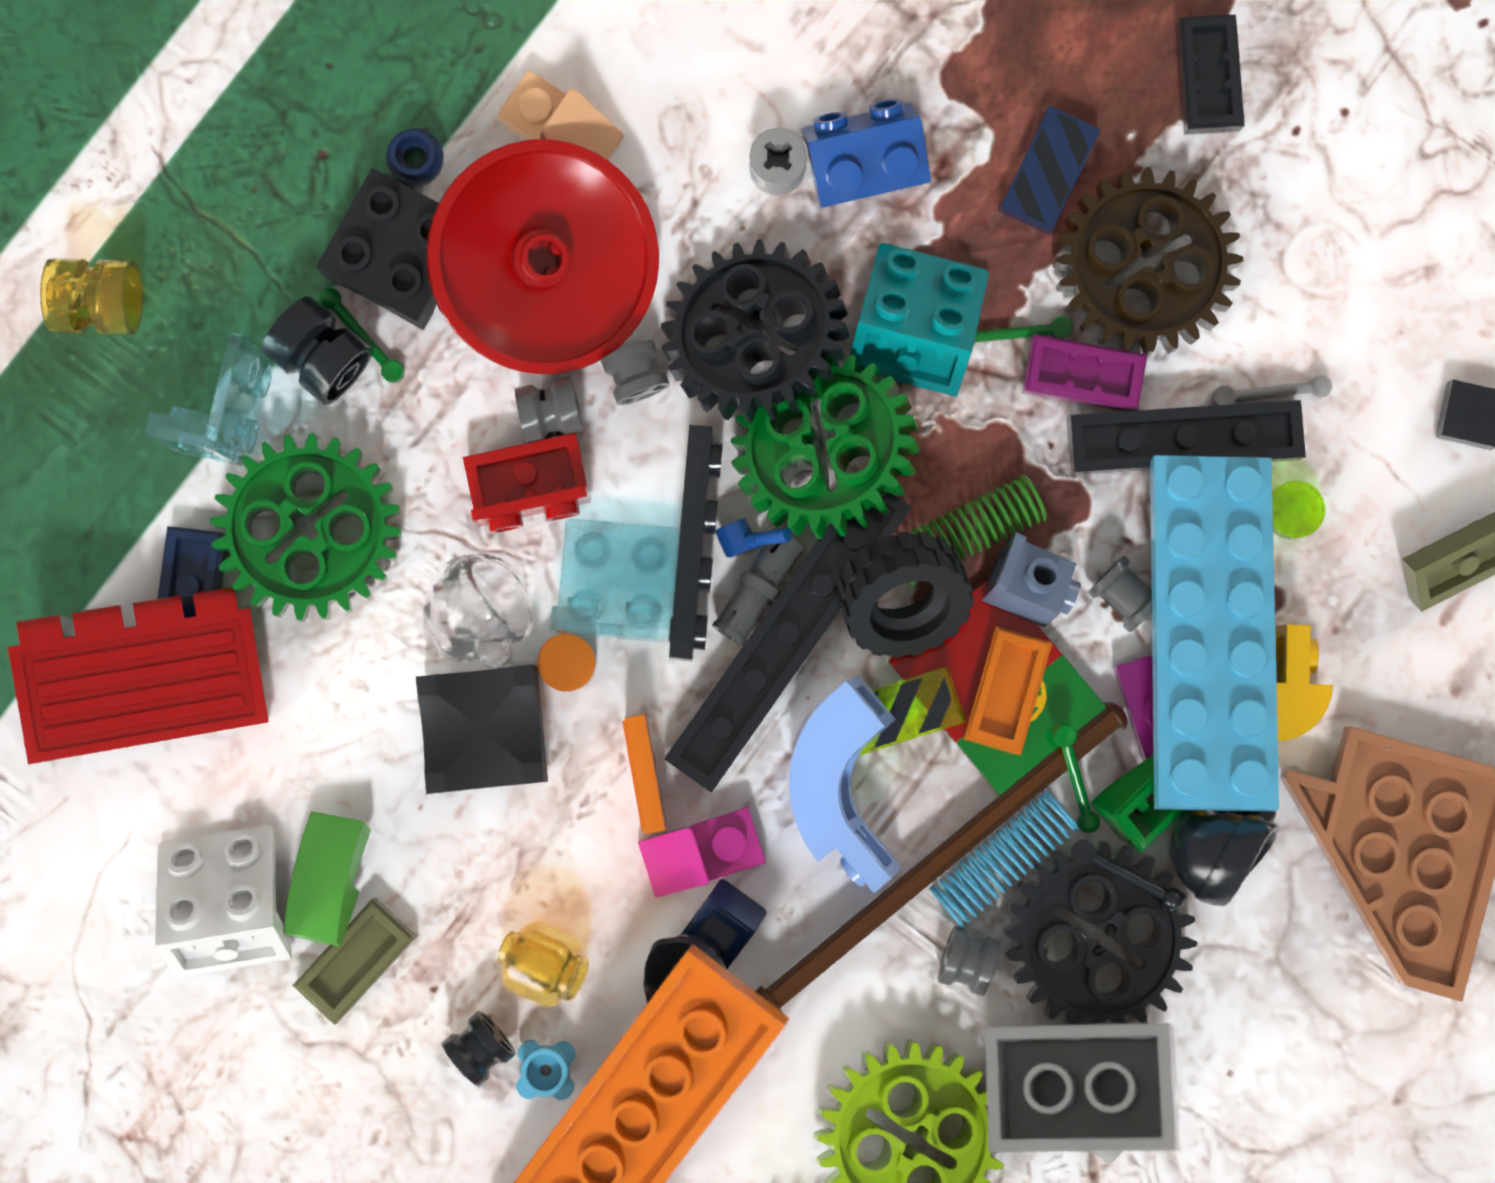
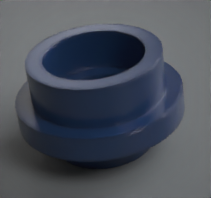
M414 128L400 132L391 140L386 152V161L390 172L399 182L417 187L426 185L437 178L443 168L444 153L434 135L428 131ZM422 151L426 154V159L421 166L413 168L406 164L410 153Z

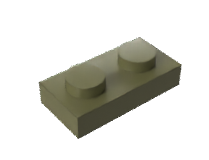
M1495 512L1402 558L1409 599L1421 612L1495 575Z

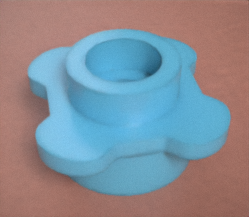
M535 1040L525 1041L519 1047L517 1053L518 1058L522 1061L521 1078L516 1083L518 1093L525 1099H533L535 1096L548 1097L552 1095L557 1100H565L570 1097L575 1087L574 1082L570 1079V1063L576 1057L574 1047L566 1041H560L555 1046L539 1045ZM549 1065L552 1069L551 1074L543 1075L540 1070L541 1066Z

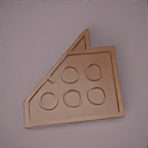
M1346 726L1343 730L1330 781L1289 769H1282L1280 779L1397 982L1407 987L1463 1002L1495 877V767Z

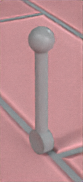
M1318 375L1311 382L1234 390L1230 386L1223 385L1213 392L1211 400L1213 405H1230L1238 401L1312 393L1316 397H1325L1332 390V382L1327 376Z

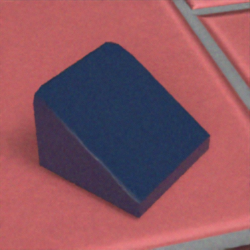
M720 879L680 935L703 936L720 950L725 967L728 969L755 934L767 911L728 881Z

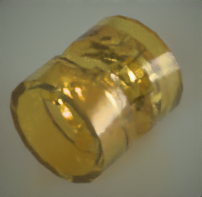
M52 257L48 259L43 267L40 283L41 311L47 329L52 333L85 334L94 325L100 334L134 335L137 333L143 313V284L137 263L129 259H99L91 267L84 258Z

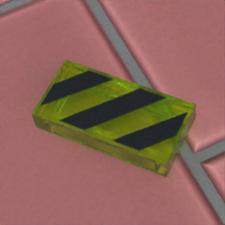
M948 666L872 690L896 720L868 743L859 756L966 722Z

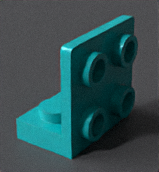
M886 243L879 244L850 355H855L861 364V372L873 362L878 366L882 378L892 376L897 382L957 397L972 353L989 272L986 269Z

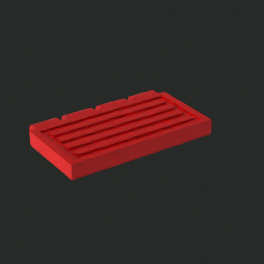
M232 587L192 593L196 616L184 618L180 595L134 602L133 609L136 626L125 628L121 605L72 612L75 636L64 637L60 614L16 621L20 645L9 646L8 653L28 765L268 723L250 608L238 609L235 590Z

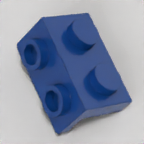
M900 99L883 100L870 105L869 112L849 117H847L845 112L827 113L814 118V125L801 128L803 141L808 149L817 201L821 208L932 182L921 116L911 103L903 104V101Z

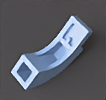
M857 675L846 680L834 690L808 718L794 748L789 775V792L795 822L801 837L817 862L836 848L843 856L840 859V863L847 875L859 886L866 884L875 893L902 869V866L860 817L852 797L851 778L854 765L862 750L896 719L861 677Z

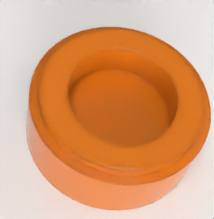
M568 633L558 634L547 640L541 647L537 659L538 671L543 681L550 687L563 692L576 691L586 686L593 678L597 665L596 655L591 645L583 638Z

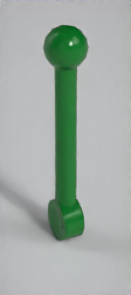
M335 288L322 290L319 295L320 305L327 310H333L346 327L372 347V357L381 366L383 378L392 384L402 381L405 375L403 365L399 361L390 360L343 306L339 291Z
M1060 316L1055 318L1051 324L976 331L974 344L976 342L1032 337L1034 334L1051 335L1054 338L1066 340L1073 332V324L1069 318Z
M1058 722L1051 730V739L1061 747L1080 812L1077 818V825L1082 832L1093 833L1098 829L1100 819L1095 812L1091 811L1073 748L1077 732L1067 722Z

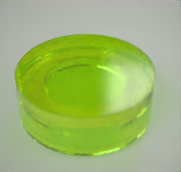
M1289 481L1272 490L1274 534L1284 539L1296 540L1311 535L1321 526L1325 517V502L1320 492L1314 486L1303 481Z

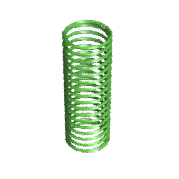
M1022 474L1018 481L1012 479L1010 485L1004 483L1002 489L995 487L994 493L987 491L985 497L979 495L977 501L971 499L969 505L962 503L961 510L954 507L953 514L946 511L944 517L937 516L936 522L930 519L928 526L921 523L920 532H924L925 529L930 536L935 537L933 525L940 536L951 547L943 532L941 520L947 528L960 558L966 561L965 552L951 528L949 517L956 525L969 555L974 557L975 552L959 523L958 513L964 520L973 544L978 552L982 553L981 542L967 519L966 508L972 516L983 543L990 549V540L975 514L974 504L980 511L991 539L995 544L999 545L998 535L989 517L983 510L982 500L987 505L1000 536L1003 540L1007 541L1006 530L991 505L990 496L996 502L1000 516L1010 535L1013 536L1016 531L1008 513L999 501L998 492L1003 496L1009 514L1017 529L1022 533L1024 532L1020 516L1026 526L1031 529L1033 525L1031 518L1020 497L1015 492L1014 483L1019 487L1024 503L1036 524L1040 525L1041 521L1045 522L1047 514L1035 486L1026 475ZM1026 483L1031 488L1040 506L1042 515L1035 506L1027 489ZM1006 488L1012 493L1019 514L1007 496ZM913 527L911 533L918 534L919 529ZM917 581L908 582L910 586H914Z

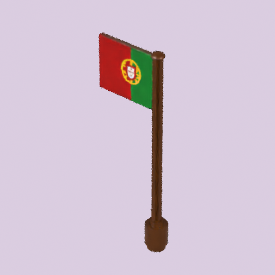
M989 579L972 592L974 605L970 607V617L966 623L960 626V631L953 638L949 637L943 642V645L935 649L925 650L923 654L915 656L910 654L903 655L902 658H891L888 660V663L904 683L923 677L915 696L928 711L945 677L952 699L940 726L996 792L998 797L765 989L761 985L755 990L756 993L782 1013V1006L1067 771L1062 749L1051 739V730L1055 724L1067 722L1075 728L1077 737L1073 743L1077 762L1119 727L1123 730L1127 727L1128 720L1123 709L1113 702L1106 701L1103 703L1052 643L1021 755L1017 756L963 740L994 628L997 626L1052 642L1037 624L981 601Z

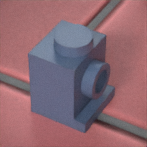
M1016 532L1000 549L981 601L1046 627L1060 612L1067 615L1077 599L1081 583L1072 579L1077 563L1026 542L1027 537ZM1034 577L1048 582V585L1038 583Z

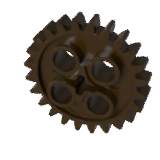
M1146 167L1137 184L1134 183L1128 171L1124 170L1117 179V190L1108 181L1102 179L1096 187L1099 201L1086 193L1080 197L1077 203L1084 215L1069 211L1064 223L1074 233H1060L1055 242V245L1068 251L1069 254L1058 256L1053 262L1054 269L1069 272V275L1058 282L1056 290L1058 292L1073 291L1075 297L1066 306L1065 311L1071 313L1081 309L1084 310L1087 315L1079 327L1082 332L1095 324L1102 327L1098 344H1105L1114 334L1120 337V350L1128 351L1134 341H1140L1143 354H1148L1147 357H1149L1154 352L1157 341L1160 340L1166 352L1170 354L1178 348V334L1188 344H1194L1200 339L1196 324L1211 331L1219 323L1212 310L1225 313L1232 306V301L1221 291H1234L1241 284L1240 279L1227 273V270L1237 268L1243 262V256L1227 253V248L1240 238V234L1236 232H1222L1220 227L1231 216L1230 212L1225 211L1213 215L1209 208L1213 204L1216 195L1211 193L1201 200L1195 198L1193 195L1196 190L1197 180L1194 178L1181 190L1175 187L1176 177L1173 170L1168 172L1161 183H1155L1151 167ZM1153 212L1163 215L1169 222L1170 233L1157 235L1151 232L1145 224V214ZM1184 235H1188L1191 238L1189 245L1180 247L1165 255L1154 269L1151 266L1144 267L1110 290L1103 286V282L1107 279L1128 271L1140 256L1145 259L1150 258ZM1099 241L1114 243L1121 252V262L1109 264L1101 261L1095 252V243ZM1178 261L1192 263L1198 270L1199 283L1186 284L1180 281L1175 274L1174 263ZM1129 289L1143 291L1150 300V311L1147 313L1132 311L1125 302V291Z

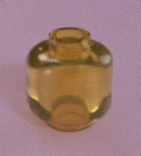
M538 920L526 924L518 933L511 931L503 940L497 955V962L503 965L502 981L504 987L512 993L545 1008L554 1007L563 1000L567 1002L573 1000L580 991L589 968V959L584 957L583 945L579 939Z

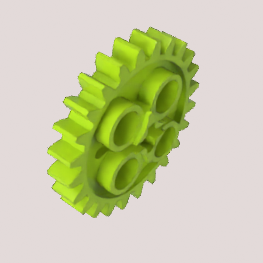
M913 1039L907 1040L904 1055L902 1056L899 1055L893 1044L884 1042L883 1060L877 1061L874 1056L864 1050L861 1052L864 1070L858 1073L847 1065L842 1067L844 1075L849 1081L846 1088L832 1084L827 1086L828 1091L838 1101L835 1107H818L817 1112L831 1123L830 1128L814 1132V1138L818 1142L830 1145L829 1150L822 1152L816 1157L817 1163L821 1167L836 1168L824 1180L825 1183H907L910 1173L915 1168L925 1165L930 1166L932 1169L933 1178L931 1183H991L984 1177L986 1169L999 1170L1004 1168V1164L989 1152L988 1112L985 1107L987 1106V1087L975 1090L983 1073L972 1067L960 1074L964 1057L956 1052L952 1053L942 1063L943 1050L936 1043L932 1042L924 1057H922L919 1044ZM901 1082L911 1083L914 1092L911 1104L901 1111L890 1110L888 1105L890 1090ZM874 1108L908 1131H916L929 1144L953 1157L955 1160L954 1165L950 1168L945 1167L912 1144L905 1145L894 1133L866 1117L867 1110ZM959 1113L963 1125L960 1134L951 1141H940L938 1127L942 1119L949 1114ZM871 1134L881 1135L883 1138V1150L880 1156L871 1162L859 1161L857 1148L862 1139Z

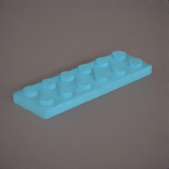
M1154 455L1150 460L1154 809L1279 810L1272 460L1271 458Z

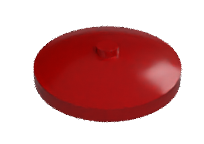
M534 139L507 144L492 150L467 166L452 181L437 204L431 220L426 245V266L431 291L438 309L454 333L467 346L482 357L505 368L533 374H559L582 369L602 360L605 356L618 349L633 334L648 311L654 296L659 271V247L654 222L649 209L639 191L620 169L604 157L582 146L558 140Z

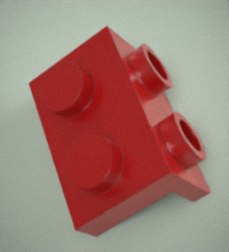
M576 433L463 457L473 505L471 510L472 520L479 527L488 525L489 533H500L521 528L524 526L523 517L545 513L547 521L574 517L581 514L579 505L592 503Z

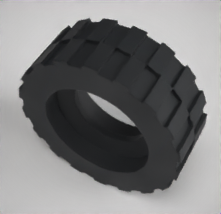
M907 531L899 532L897 535L887 538L884 536L876 539V542L870 546H864L858 550L857 555L852 560L849 559L844 565V572L842 576L839 575L837 581L839 589L837 596L851 638H855L857 645L863 650H870L874 655H890L891 658H902L903 655L912 654L915 656L923 654L925 650L935 649L943 645V642L949 637L953 638L960 631V626L966 623L970 617L969 610L974 605L972 587L957 550L954 546L950 547L947 541L940 536L936 538L930 536L927 532L920 531L918 534H909ZM926 581L931 582L933 585V589L929 594L909 606L885 609L879 608L877 605V600L883 594L901 584Z

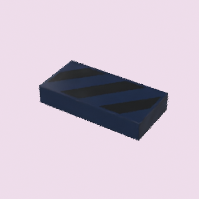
M1049 106L1003 200L999 212L1050 235L1101 129Z

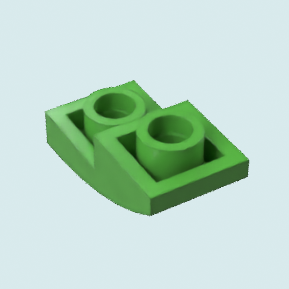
M311 811L298 850L288 894L284 933L287 936L341 947L360 893L352 883L371 829L364 821Z

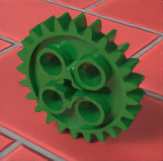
M852 354L845 361L842 368H840L838 361L827 360L835 378L833 381L816 377L813 383L819 396L815 399L803 391L797 394L796 397L799 404L797 412H794L785 402L777 404L778 413L776 420L770 419L764 407L757 408L756 416L752 423H747L743 415H737L736 421L747 432L745 435L731 438L732 445L738 452L743 454L731 461L735 470L740 475H745L738 482L739 487L746 495H753L750 503L759 514L768 510L767 518L776 527H779L787 520V527L796 536H799L807 523H809L810 529L817 539L823 538L827 524H833L841 537L847 534L848 520L854 517L864 528L869 527L866 511L873 507L886 515L889 510L883 500L885 494L890 493L902 497L905 494L903 488L896 480L897 476H911L915 474L913 465L904 457L920 452L916 439L908 436L919 429L914 416L906 414L912 408L905 394L896 395L899 387L892 376L881 380L882 374L878 366L873 362L861 372V364L856 356ZM816 400H821V421L831 437L826 441V448L837 481L836 490L831 492L829 491L828 466L818 453L823 450L824 443L813 410V403ZM849 404L860 405L852 417L844 420L836 419L843 407ZM794 418H803L801 426L795 432L782 434L784 425ZM859 456L870 457L867 466L862 471L846 473V469L853 459ZM813 470L811 479L805 485L796 488L791 487L793 478L799 472Z
M309 433L305 447L298 449L294 439L288 434L284 436L283 452L276 453L266 441L261 443L265 460L259 464L252 458L243 455L241 459L248 471L244 478L232 473L225 475L228 482L236 489L233 495L216 494L214 497L216 501L228 510L227 515L210 518V523L213 526L226 530V536L211 542V546L218 551H230L231 556L225 559L218 567L224 573L238 570L241 572L232 586L235 591L242 592L252 586L255 587L250 602L253 606L259 608L271 597L273 598L272 615L281 618L289 605H294L295 616L299 622H305L310 607L315 606L320 617L326 621L330 619V603L337 601L340 607L347 613L353 611L350 594L356 591L362 597L370 600L372 594L365 582L370 577L383 582L388 580V577L378 567L380 560H398L399 556L385 545L386 540L398 539L403 536L401 529L387 525V520L399 515L401 509L399 505L382 503V500L388 497L394 489L390 482L378 485L372 484L381 471L376 463L370 464L361 470L358 468L363 455L359 448H354L343 458L341 456V441L339 438L334 437L325 450H320L317 436L315 433ZM310 473L323 476L325 487L319 498L307 502L297 498L295 487L302 476ZM345 492L348 495L347 500L342 505L332 509L315 523L314 526L319 532L316 538L310 540L302 535L291 543L276 562L272 564L267 562V556L273 550L283 546L299 533V526L295 523L298 518L304 515L307 519L314 520L323 513L339 493ZM264 511L277 512L280 517V527L275 536L267 540L255 539L251 528L254 518ZM345 516H356L363 521L364 525L363 534L360 539L350 545L337 543L333 533L336 523ZM309 553L315 555L319 560L317 576L308 583H295L290 576V566L293 560L301 554Z

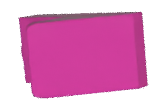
M749 807L638 842L655 898L709 884L711 880L766 863Z

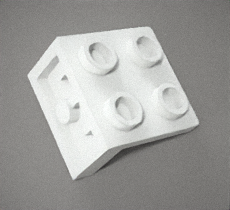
M271 825L164 841L158 845L155 947L176 978L292 959L291 937L284 933V924L276 912V834Z

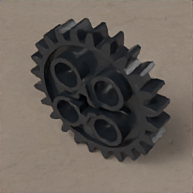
M762 239L757 240L752 254L745 255L742 247L737 242L733 245L732 258L726 261L717 251L712 252L714 267L707 271L702 266L694 264L692 269L698 279L695 284L692 285L678 281L676 284L684 300L668 301L666 303L669 313L675 320L661 324V329L666 338L671 340L661 347L668 361H673L668 366L671 374L676 381H682L680 386L689 399L698 395L697 400L704 411L708 412L718 403V409L725 420H729L738 407L741 408L747 423H752L756 416L757 408L763 407L770 419L776 420L778 413L777 404L785 402L791 410L797 412L799 410L797 394L803 391L808 396L816 399L819 396L813 383L816 377L833 381L835 378L827 360L840 361L845 358L841 345L836 341L849 338L845 322L841 321L848 316L844 301L838 299L841 293L835 279L827 280L828 274L821 262L811 266L808 254L803 249L790 260V253L785 242H780L774 252L768 254ZM759 289L752 298L744 301L737 300L744 291ZM717 307H722L730 311L733 316H728L727 314L716 311L714 309ZM793 315H806L805 319L794 327L783 326L784 322ZM740 323H742L743 325L746 326V328L749 329V330L746 332V334H745V332H744V330H743V328H742V326H741ZM763 328H765L769 338L760 332ZM718 334L726 335L719 345L705 347L706 342L711 337ZM781 345L786 349L796 351V353L788 355L779 350L778 346ZM765 360L774 361L766 372L761 374L750 373L757 363Z
M1099 841L1096 847L1097 853L1165 889L1174 877L1168 871H1163L1153 877L1150 876L1155 859L1148 855H1145L1135 865H1132V847L1123 845L1115 859L1112 858L1108 842ZM1058 850L1052 852L1055 869L1051 872L1035 863V869L1033 870L1039 879L1037 885L1034 887L1023 882L1017 884L1019 890L1027 897L1025 905L1017 903L1007 905L1008 910L1020 917L1019 925L1003 928L1005 935L1019 940V946L1006 951L1005 957L1010 961H1023L1024 966L1012 976L1017 984L1031 981L1035 983L1026 996L1031 1004H1035L1048 997L1049 1000L1045 1007L1044 1015L1053 1020L1065 1009L1067 1010L1066 1025H1080L1083 1017H1087L1088 1025L1104 1024V1019H1109L1111 1024H1126L1125 1015L1129 1014L1139 1023H1148L1144 1007L1149 1003L1165 1012L1168 1008L1160 993L1165 988L1173 992L1182 993V986L1172 976L1175 970L1192 971L1194 967L1188 961L1180 958V952L1182 949H1190L1197 946V941L1181 935V928L1195 922V916L1177 913V911H1169L1163 906L1159 898L1091 862L1078 863L1075 860L1069 861ZM1090 880H1097L1104 890L1103 902L1097 909L1084 912L1077 903L1078 890L1084 883ZM1182 892V893L1184 894V897H1185V900H1186L1187 895H1186V893ZM1058 906H1064L1098 929L1106 927L1105 933L1107 936L1140 956L1144 961L1143 966L1135 968L1101 945L1093 947V940L1055 914V909ZM1139 913H1147L1153 922L1151 936L1140 944H1132L1127 936V925L1133 916ZM1066 930L1073 939V947L1070 954L1061 960L1052 961L1048 959L1045 953L1047 938L1053 932ZM1107 963L1118 964L1122 972L1119 986L1108 993L1097 991L1095 975L1098 969Z

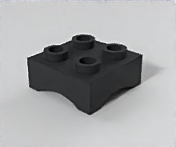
M372 167L316 268L325 278L371 300L405 321L424 330L437 305L428 280L426 245L429 227L438 202Z
M532 664L489 670L415 676L423 734L426 794L548 782L537 666Z

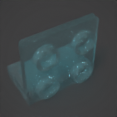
M230 333L209 420L206 419L207 415L204 413L171 406L169 415L149 412L144 435L177 453L242 467L241 457L245 453L251 454L257 442L259 424L253 418L258 397L265 398L270 387L272 367L270 364H266L268 358L244 335Z
M568 519L565 525L558 606H552L550 630L557 634L568 633L580 636L670 643L680 530L675 527Z

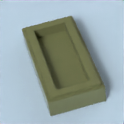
M376 897L372 898L348 924L341 947L329 945L292 986L331 1023L336 1025L418 936Z

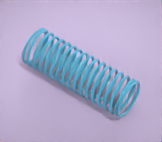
M1043 790V795L1038 794L1040 803L1031 800L1033 810L1030 807L1024 806L1026 816L1023 813L1017 812L1019 822L1016 819L1010 818L1012 828L1003 824L1005 834L996 830L998 840L989 836L988 840L993 849L987 843H981L986 855L980 849L974 848V853L979 861L971 854H967V859L972 867L965 861L960 860V865L965 873L958 867L953 866V871L960 882L951 873L946 872V877L953 888L944 879L939 878V884L946 894L934 884L929 887V890L961 928H965V924L951 907L967 923H971V919L958 901L974 917H978V913L962 891L981 911H985L984 905L969 885L988 905H992L991 899L976 879L994 898L999 899L998 893L980 869L1003 893L1007 891L987 863L1010 887L1014 886L994 857L1017 881H1021L1020 876L999 848L1024 875H1028V871L1017 859L1006 842L1031 869H1035V865L1024 853L1013 836L1039 863H1042V859L1031 847L1020 830L1046 857H1049L1047 850L1038 841L1026 823L1037 832L1053 851H1056V847L1045 835L1032 815L1060 845H1063L1062 839L1052 829L1039 809L1059 828L1067 839H1070V834L1059 823L1046 803L1067 823L1074 833L1079 832V827L1073 818L1047 790Z

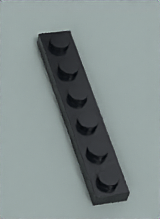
M886 493L883 500L889 512L885 515L871 507L866 511L869 527L864 528L854 517L848 520L846 536L841 537L833 524L828 525L823 538L816 542L664 760L709 792H713L841 610L837 596L839 591L837 581L839 575L842 576L844 572V565L849 559L852 560L857 555V551L864 546H870L876 542V539L881 537H891L912 507L897 496Z

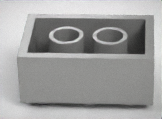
M1170 1023L985 1027L989 1152L1181 1151L1174 1027Z

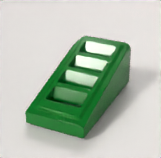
M1154 754L1110 784L1090 802L1113 833L1140 853L1184 811L1154 809V799L1148 803L1145 800L1150 793L1154 796Z

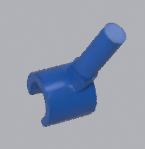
M747 518L729 523L715 531L727 558L754 551L763 545L786 543L792 540V532L789 528L753 533Z

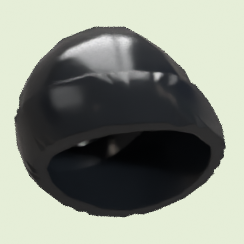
M1184 810L1171 831L1170 857L1179 879L1187 889L1194 893L1196 899L1221 907L1226 906L1231 901L1246 876L1258 865L1273 845L1279 831L1278 825L1273 822L1276 817V811Z

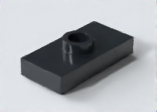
M1236 14L1179 17L1175 25L1184 135L1240 132L1245 126Z

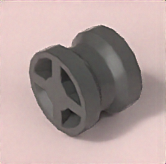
M648 340L628 345L608 354L601 360L605 373L613 376L616 384L613 395L617 405L641 401L662 392L670 386L666 373L658 370L655 359L658 351L654 341Z
M954 926L942 955L937 982L948 986L958 982L967 985L971 993L983 997L988 990L995 971L1000 951V940L989 936L979 940L970 937L966 929Z

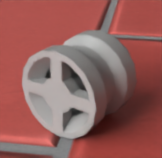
M783 128L768 129L759 134L752 143L749 153L750 175L756 187L766 194L775 196L786 195L797 189L803 181L807 160L805 145L800 137L791 130ZM770 151H772L773 153H784L786 151V153L783 156L773 155Z

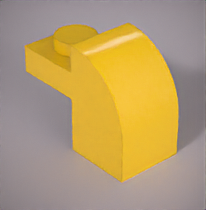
M1285 624L1275 627L1278 741L1294 739L1311 730L1324 716L1331 701L1333 685L1310 684V673L1314 674L1317 671L1319 662L1318 642L1316 639H1311V625Z

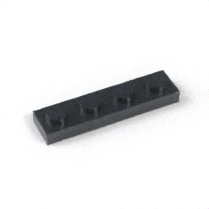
M1301 400L1075 414L1067 418L1071 475L1150 470V460L1154 455L1271 458L1272 462L1296 461L1306 457Z
M689 425L669 659L676 661L693 662L694 649L705 650L708 615H697L699 592H710L713 558L702 557L704 534L715 535L718 500L707 499L709 477L720 478L723 443L712 442V427Z

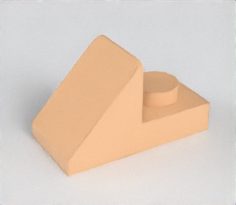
M529 69L497 114L498 121L526 140L549 139L569 142L587 148L607 160L610 159L624 138V134L577 90L570 88L566 94Z

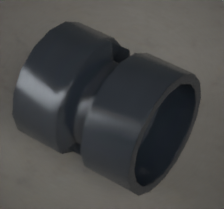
M305 296L292 304L276 320L262 343L261 351L264 356L286 374L298 372L300 386L323 405H330L345 394L358 380L371 360L373 349L348 327L336 329L335 316L311 296Z

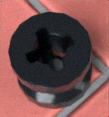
M479 1010L468 1019V1028L461 1034H451L442 1042V1047L452 1063L471 1083L478 1087L489 1079L492 1067L497 1063H507L516 1055L515 1049L505 1034L486 1014Z

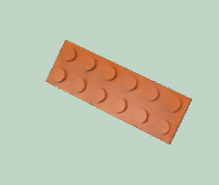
M692 944L514 1183H665L784 1029L790 1018Z

